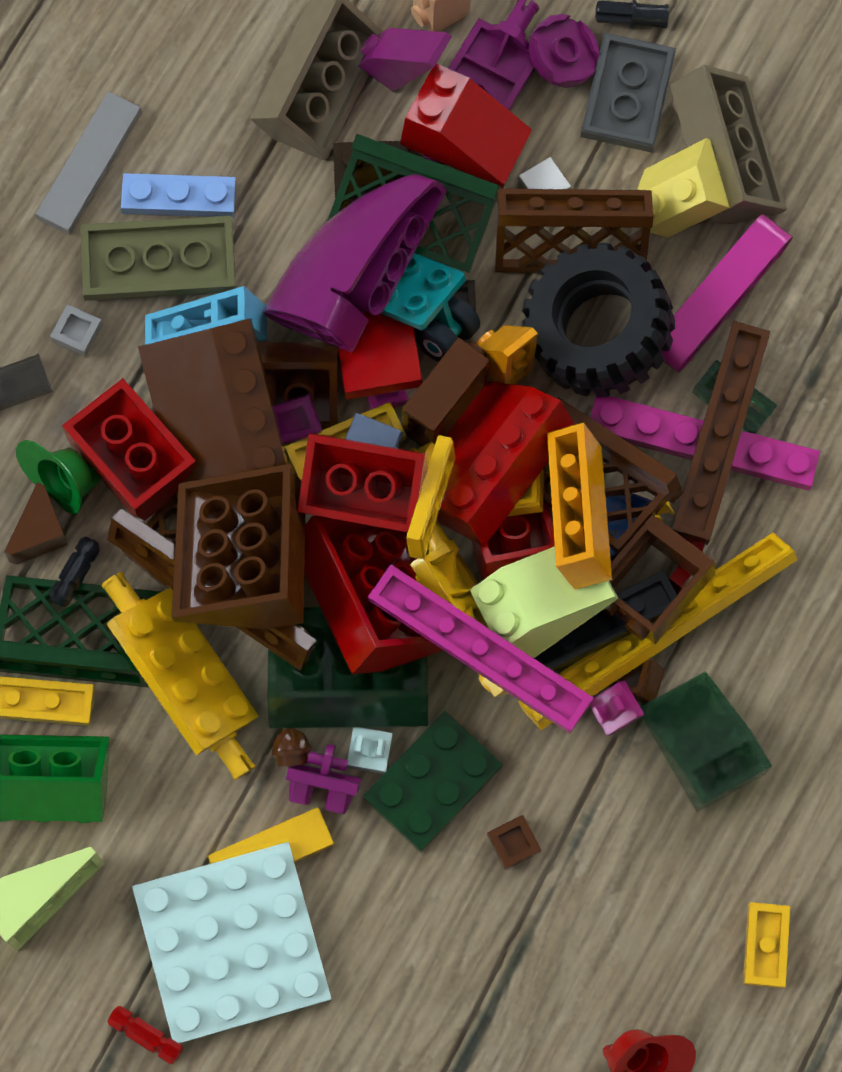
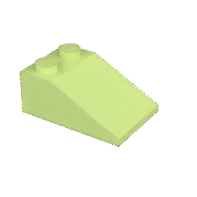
M555 546L499 568L470 589L488 628L532 658L541 654L618 599L609 581L574 589L556 567Z
M91 847L2 877L0 879V936L18 951L104 865L99 855Z

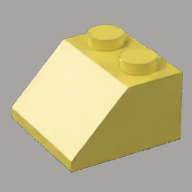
M707 138L644 169L637 190L652 191L654 218L650 233L669 238L730 208L711 141Z

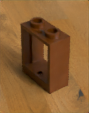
M458 338L402 408V427L407 437L421 447L430 442L435 444L438 435L446 436L486 385L490 360L486 358L487 353L479 345L473 342L467 344Z
M652 514L611 562L612 580H609L613 589L651 545L693 576L692 579L653 624L619 597L612 604L604 608L602 612L610 617L614 614L618 615L627 622L625 627L633 636L641 641L647 638L656 644L715 575V561Z

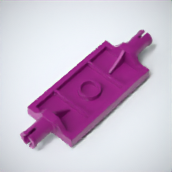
M517 0L506 21H501L500 24L491 25L478 18L448 69L472 79L509 111L513 108L535 71L529 54V42L525 39L526 35L524 33L539 10V6L533 0H530L527 6L525 5L527 0ZM426 155L423 156V158L444 165V163L440 161H437Z

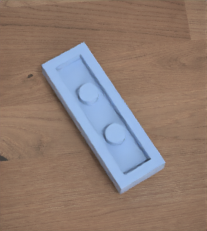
M123 173L122 214L235 217L236 177Z

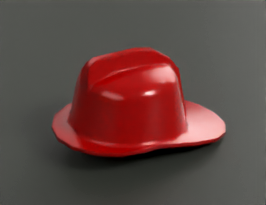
M634 1029L623 1033L613 1044L603 1047V1055L607 1059L611 1072H691L696 1061V1050L693 1043L680 1035L653 1036L643 1030Z

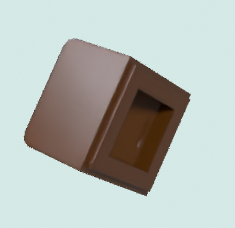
M648 659L610 684L609 688L620 681H626L636 701L654 705L664 675V668L654 660Z

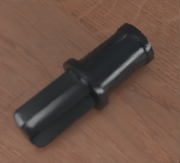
M600 0L596 4L595 20L598 23L630 25V29H634L635 25L663 27L666 29L668 26L669 4L637 3L636 0H632L631 3Z

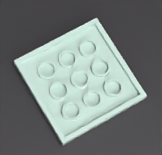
M289 842L132 886L171 1037L174 1041L184 1043L332 1000Z

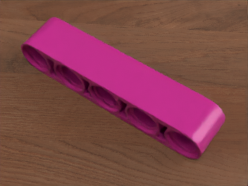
M764 214L760 215L675 313V330L670 332L673 338L669 351L662 350L661 352L665 360L664 362L678 373L681 372L781 256L793 236Z

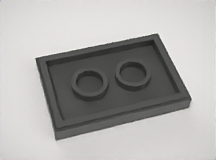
M604 33L580 137L653 153L676 48Z

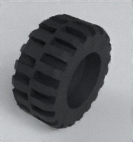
M598 243L597 249H591L589 244L577 246L578 252L569 255L566 250L557 255L559 261L553 266L547 263L540 270L542 278L539 281L532 280L528 288L532 298H526L523 302L522 312L526 318L522 321V327H533L538 333L535 358L547 375L553 377L559 386L566 390L572 387L576 394L586 397L589 395L590 390H593L597 397H609L610 390L617 389L619 394L631 390L629 384L638 380L642 384L650 377L647 372L650 368L659 369L665 361L661 352L662 350H670L673 342L670 332L675 330V317L671 311L673 306L656 270H652L650 263L641 255L635 257L633 251L624 246H619L617 251H615L611 243ZM611 294L624 297L631 302L632 311L627 325L611 341L590 347L579 346L568 341L566 337L568 322L574 311L585 301L599 295Z

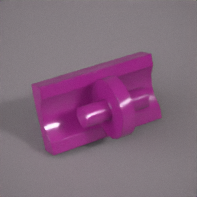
M327 744L325 754L310 751L307 763L319 765L321 768L304 764L288 767L285 780H290V802L310 805L315 786L329 790L325 809L345 814L353 796H356L360 789L362 778L331 771L332 768L346 772L348 760L334 757L336 745Z

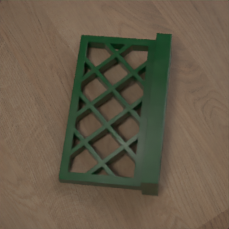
M356 133L351 147L353 151L328 220L341 211L345 201L355 196L360 198L363 196L362 193L382 184L383 186L387 184V181L399 175L418 174L436 180L447 190L445 195L450 205L436 211L430 222V227L437 241L423 248L418 246L414 253L470 273L495 203L497 202L498 189H502V187ZM359 160L372 164L379 177L378 180L362 188H359L354 177ZM380 168L386 169L393 173L384 177ZM352 183L355 191L347 194L350 184ZM450 193L463 197L464 199L454 203V200ZM470 201L484 205L485 208L480 221L465 227L457 207ZM453 210L461 230L441 239L433 219ZM477 228L472 241L468 232ZM463 234L470 247L464 263L450 258L444 243ZM440 246L443 255L430 250Z
M6 575L0 604V672L149 688L129 656L119 645L120 643L116 637L113 638L103 626L104 623L121 612L101 585L81 583L79 589L73 591L75 603L58 614L48 602L50 599L49 592L58 580ZM13 588L30 589L37 597L20 610L11 600ZM134 589L140 600H147L161 593V591ZM96 597H106L114 607L97 618L86 604ZM40 605H43L53 618L35 630L25 616ZM11 609L14 614L8 617L9 610ZM79 609H82L92 622L74 634L64 620ZM19 620L30 632L28 636L19 642L4 640L6 629ZM59 624L69 638L58 646L47 645L41 636ZM98 629L108 641L98 650L86 649L80 640ZM74 644L77 646V648H70Z

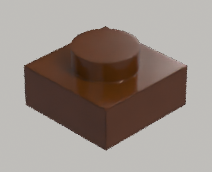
M524 815L487 832V836L504 870L541 853V848Z

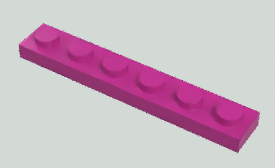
M596 396L590 418L632 445L689 460L693 459L703 425V420L611 396ZM742 431L731 471L810 491L820 451Z
M393 565L388 567L368 596V601L569 734H571L593 701L592 696Z

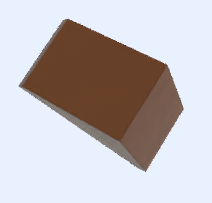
M38 482L4 551L9 562L16 565L68 545L45 486Z

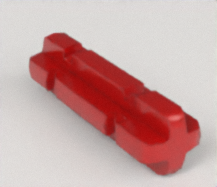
M117 1006L112 1011L107 1021L111 1027L120 1033L122 1031L126 1032L125 1036L152 1053L156 1051L159 1053L158 1057L167 1063L174 1064L183 1050L180 1043L170 1037L166 1039L164 1033L141 1018H133V1014L122 1006Z

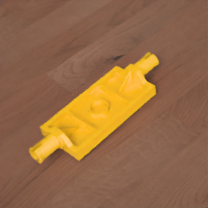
M436 520L428 546L429 553L423 559L417 558L410 564L416 573V581L488 628L470 592V589L479 583L459 554V548L454 540H449ZM479 674L482 686L492 693L494 697L509 694ZM528 707L537 722L547 719Z
M122 571L108 578L101 586L106 590L121 613L113 617L107 623V626L195 755L197 756L207 749L212 753L216 751L234 780L250 772L256 766L251 762L236 740L239 730L254 722L259 715L196 623L174 622L172 619V588L170 587L147 600H140Z

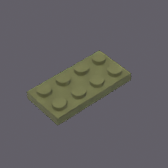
M232 216L80 224L83 297L85 301L221 293L236 288Z

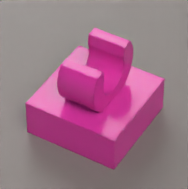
M620 681L593 698L590 704L592 712L599 724L602 725L607 736L615 734L644 716L626 681Z

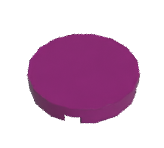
M557 14L549 16L535 27L529 38V54L532 64L540 76L552 85L563 88L577 87L589 79L596 71L595 68L600 54L596 37L585 23L570 19V15Z

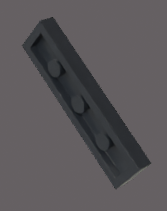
M664 570L616 594L617 597L651 623L657 620L677 596ZM600 611L534 659L556 672L631 633L625 627L627 622L618 615L614 614L610 617Z

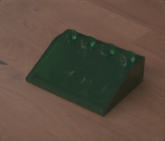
M304 607L303 623L294 624L303 627L311 637L316 639L310 660L301 671L268 649L267 702L269 728L428 726L427 656L386 671L352 674L321 607Z

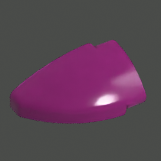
M412 174L385 184L349 204L324 223L292 259L262 313L267 318L286 328L345 351L353 352L369 322L364 313L379 315L387 306L447 191L445 187L436 180Z

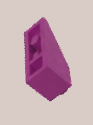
M387 28L377 36L371 34L360 50L364 56L358 67L394 92L434 68L452 36L447 32Z

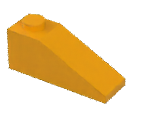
M504 325L496 332L489 330L478 339L476 344L487 353L486 358L490 360L488 377L492 382L516 385L533 371L538 336L533 327Z

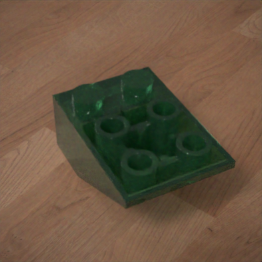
M706 671L640 707L644 713L642 719L697 812L764 776L772 767L750 728Z

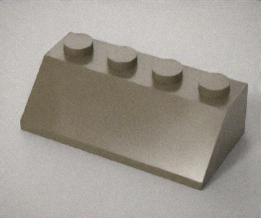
M310 0L250 120L274 140L318 159L327 160L333 148V143L336 142L369 76L368 73L358 67L364 56L360 50L371 34L377 36L383 31L349 0Z
M702 65L670 84L674 98L673 107L679 116L683 130V141L688 148L705 138L710 139L730 208L708 218V220L734 224L757 219L762 214L771 216L786 211L787 207L748 76Z

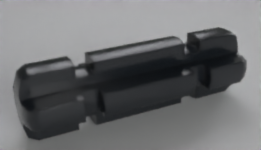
M87 536L79 540L75 547L77 552L71 554L58 577L60 581L55 582L49 592L50 600L54 604L66 607L71 603L75 596L73 591L79 589L91 567L89 563L93 562L100 552L99 543Z

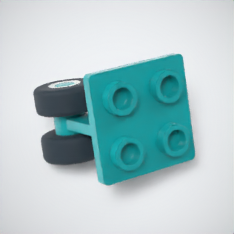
M416 253L413 254L387 306L381 312L385 316L419 329L415 336L418 346L427 356L437 362L443 358L458 338L461 340L472 338L481 324L478 314L468 303L459 298L452 297L466 281L465 274Z

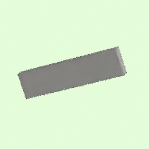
M109 91L107 92L35 215L38 220L68 235L71 234L142 113L140 106Z

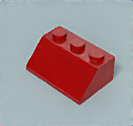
M123 378L62 425L67 440L73 448L97 472L100 479L131 515L137 516L144 521L171 501L178 491L179 483L185 481L197 464L196 460Z
M309 433L297 512L408 532L428 469L427 454Z

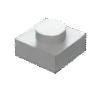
M67 304L50 338L52 342L86 357L103 323L100 318Z

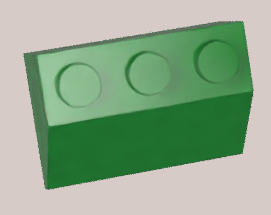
M0 734V822L11 820H28L42 823L50 821L103 822L107 800L109 737Z

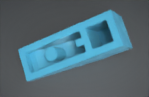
M245 286L150 313L145 315V345L250 318L253 321L257 341H263L267 339V317L262 313L266 305Z

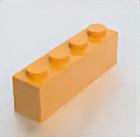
M584 423L547 433L556 567L574 589L612 580L602 447Z

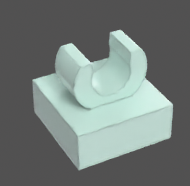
M353 726L347 768L384 774L387 770L393 733Z

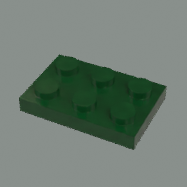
M444 711L363 795V799L421 853L502 768L503 764Z

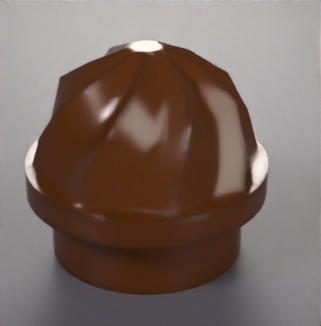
M286 728L275 738L272 756H276L277 766L306 764L308 752L312 751L311 745L303 732L294 728Z

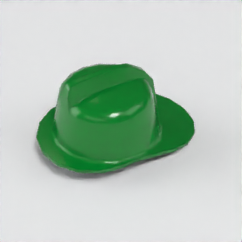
M29 440L19 442L16 447V458L28 479L35 485L37 482L43 484L48 495L66 512L71 514L78 513L82 507L81 499L100 480L99 475L76 450L71 448L49 452L44 447Z

